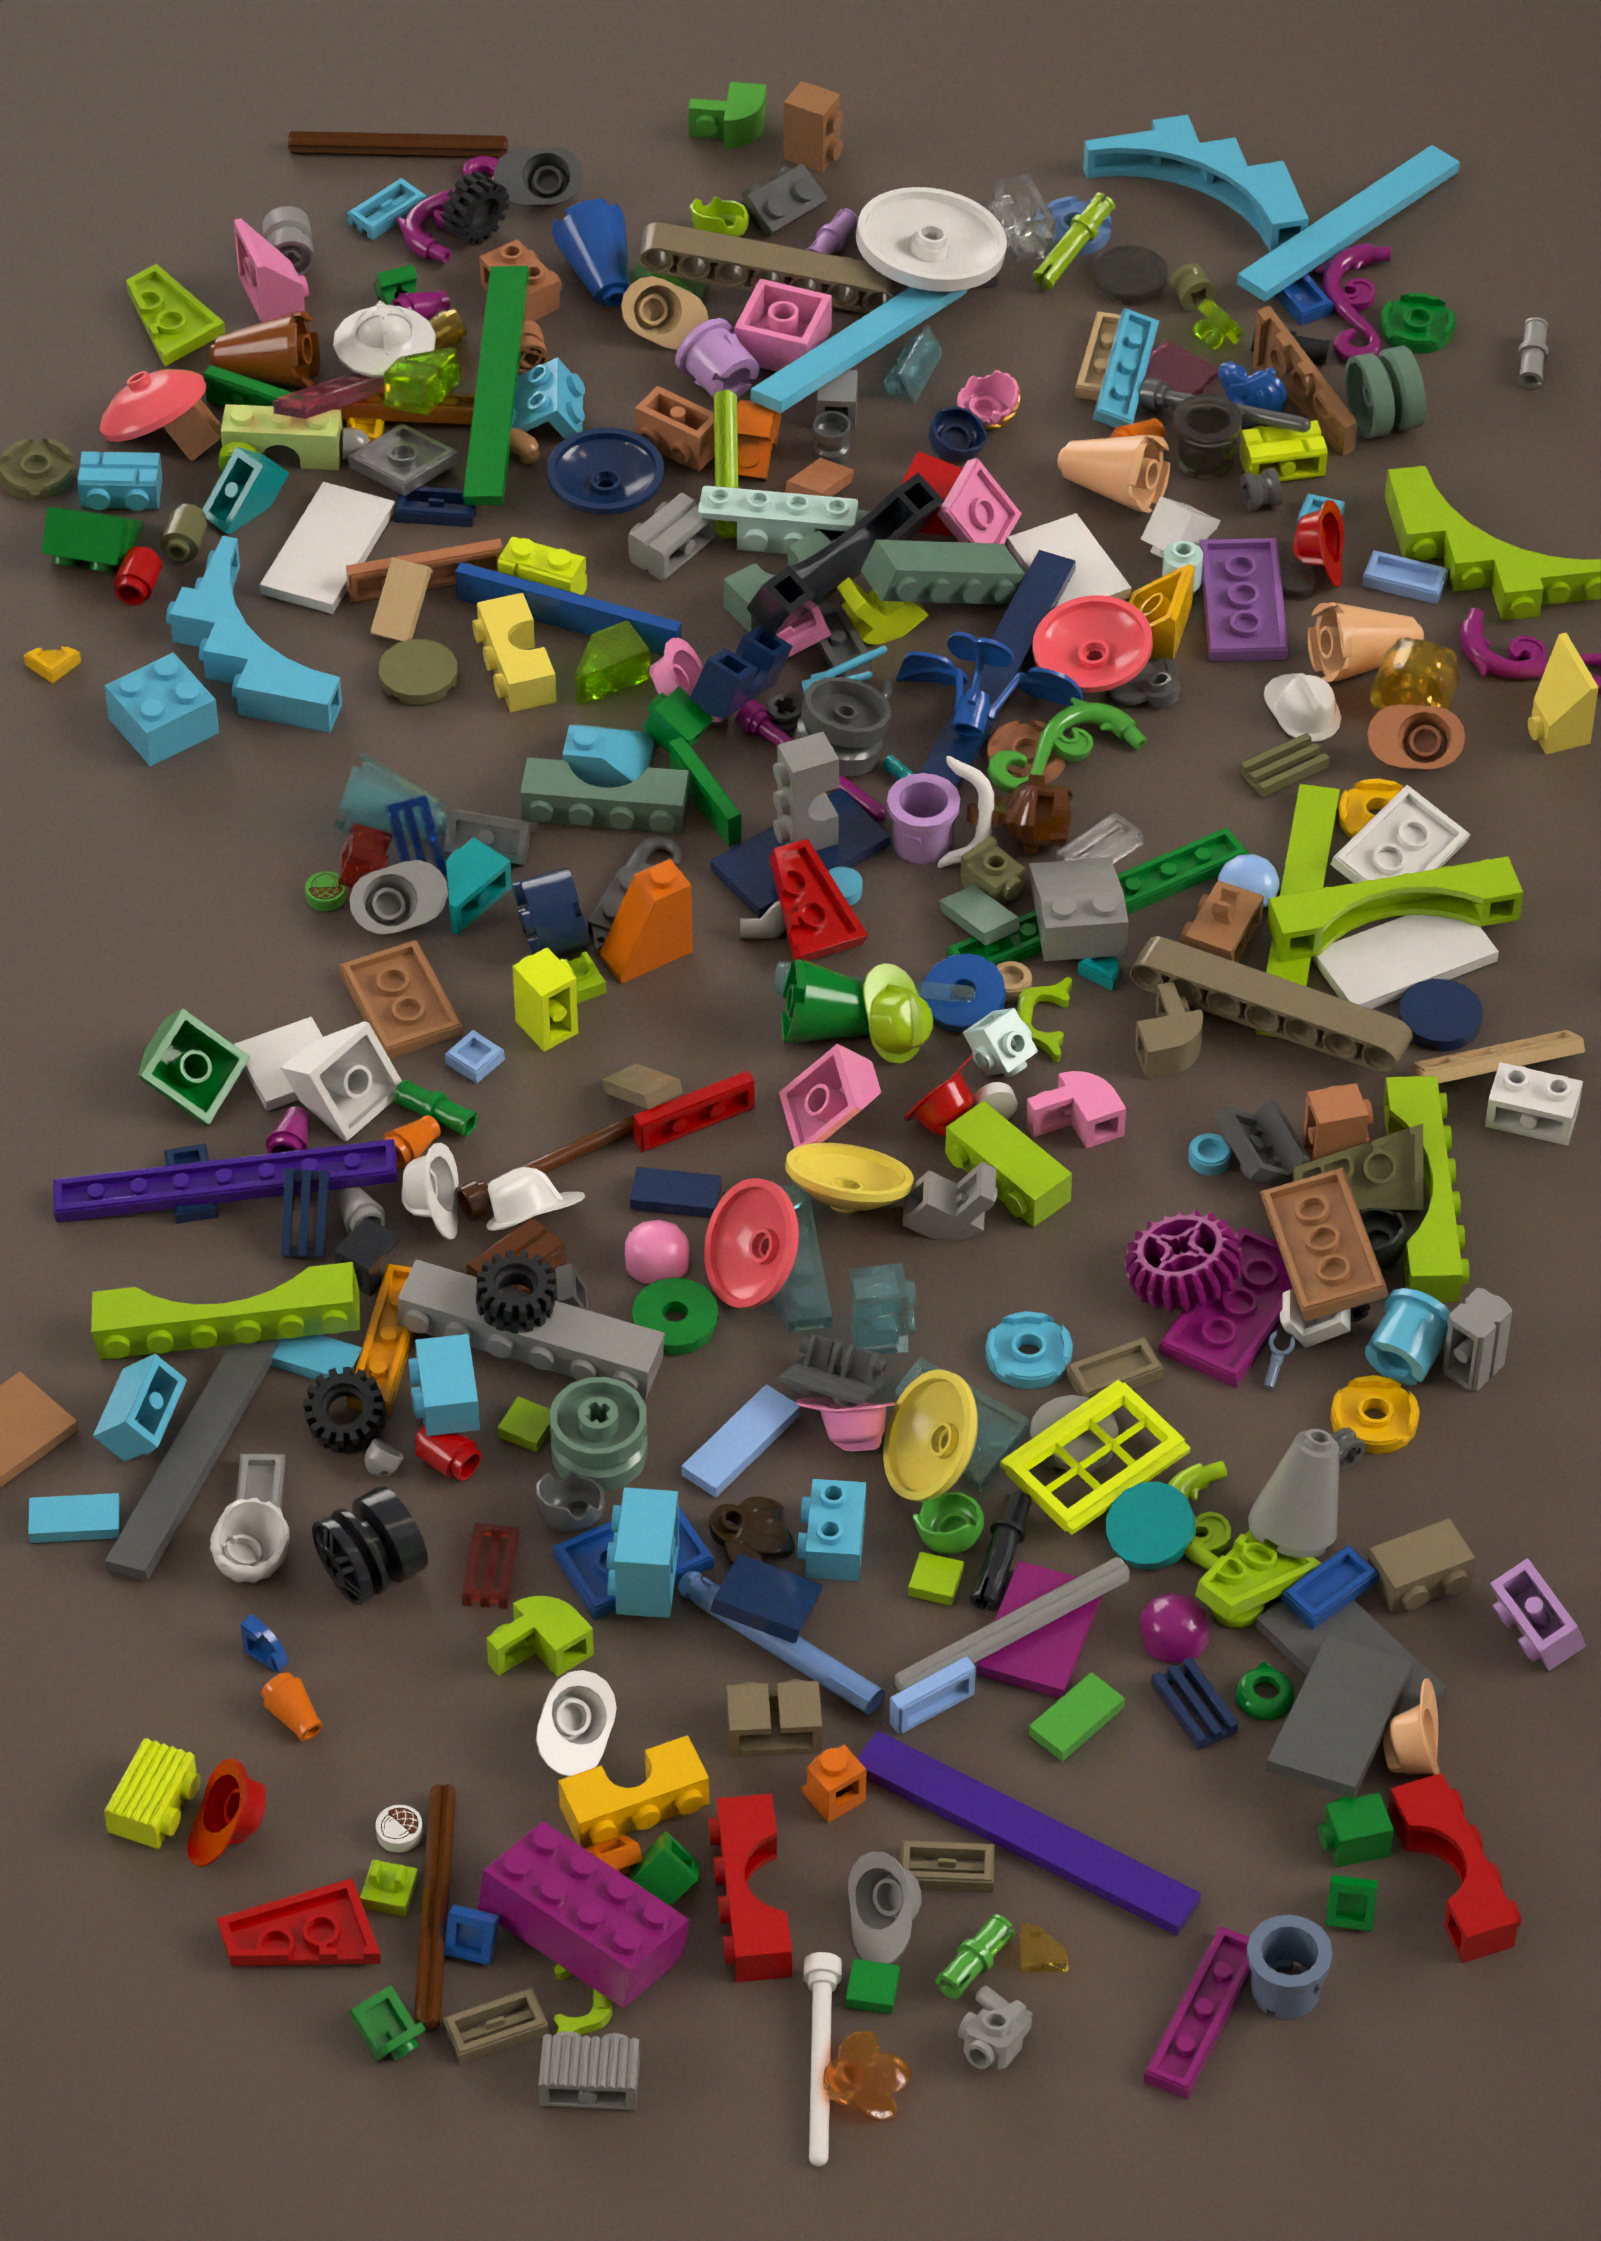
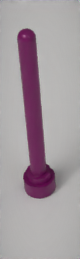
M755 699L746 702L737 713L735 724L748 735H763L776 746L794 740V738L772 723V717L768 715V709ZM839 776V788L834 789L835 791L842 788L875 821L885 820L887 810L884 806L848 779Z

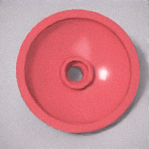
M163 369L149 374L147 371H142L133 375L127 380L128 385L114 396L104 412L99 427L100 432L107 441L121 442L138 438L167 425L188 411L203 396L206 390V383L202 375L190 370Z
M1104 595L1078 597L1058 605L1041 620L1033 637V654L1037 667L1054 670L1069 676L1077 683L1082 693L1107 691L1129 682L1146 666L1153 648L1151 627L1144 614L1138 608L1122 599Z
M759 1178L743 1180L725 1193L711 1216L704 1245L706 1274L715 1294L730 1306L752 1309L767 1303L779 1292L792 1272L798 1253L799 1226L793 1204L787 1193L779 1185Z

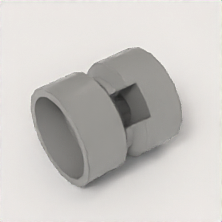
M292 206L278 207L271 210L262 222L264 239L292 262L298 275L305 274L312 268L314 263L310 218L306 212Z

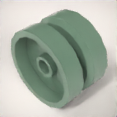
M1403 345L1381 350L1378 357L1371 352L1348 358L1344 376L1350 413L1353 414L1358 422L1359 433L1365 439L1388 435L1392 427L1398 432L1422 427L1426 416L1425 389L1419 366L1410 349Z
M587 1377L569 1384L557 1394L550 1408L552 1463L561 1478L564 1479L570 1471H574L578 1476L594 1479L604 1491H612L628 1485L641 1474L648 1460L646 1405L638 1391L627 1383L613 1378Z

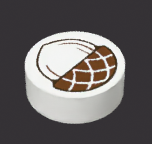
M393 1805L384 1809L376 1820V1836L379 1844L384 1849L394 1853H403L414 1849L423 1837V1825L420 1814L414 1808L407 1805Z

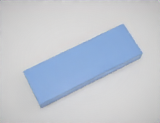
M766 1384L681 1466L682 1476L716 1498L800 1416L801 1406Z

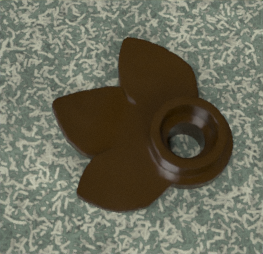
M757 1496L749 1497L739 1505L722 1504L716 1507L709 1517L708 1526L711 1537L717 1544L725 1547L727 1559L732 1564L739 1553L762 1561V1555H784L792 1553L795 1549L790 1531L782 1522L778 1521L784 1511V1506L773 1499ZM727 1521L733 1522L737 1526H732Z

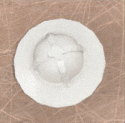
M379 301L375 306L359 310L342 321L334 333L333 349L339 361L351 371L358 373L367 383L377 386H392L409 379L414 370L428 361L435 350L436 334L430 322L416 311L400 306L387 305Z

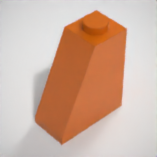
M671 859L634 874L602 946L600 958L620 984L693 952L692 885Z

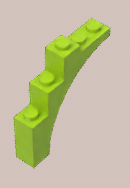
M1426 466L1387 469L1385 501L1402 557L1416 561L1443 559L1445 568L1449 569L1448 579L1452 592L1491 588L1501 621L1540 617L1541 605L1601 599V559L1582 560L1553 557L1524 550L1496 539L1469 523L1448 504L1435 487Z

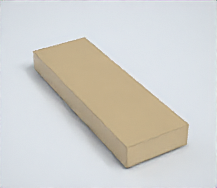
M1097 311L1075 387L1076 398L1098 400L1120 315Z

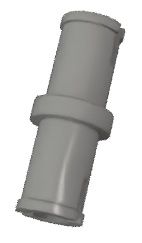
M1531 317L1525 321L1523 343L1520 344L1518 349V358L1521 361L1518 382L1526 389H1536L1541 386L1543 382V364L1548 359L1549 349L1546 345L1548 323L1540 317Z

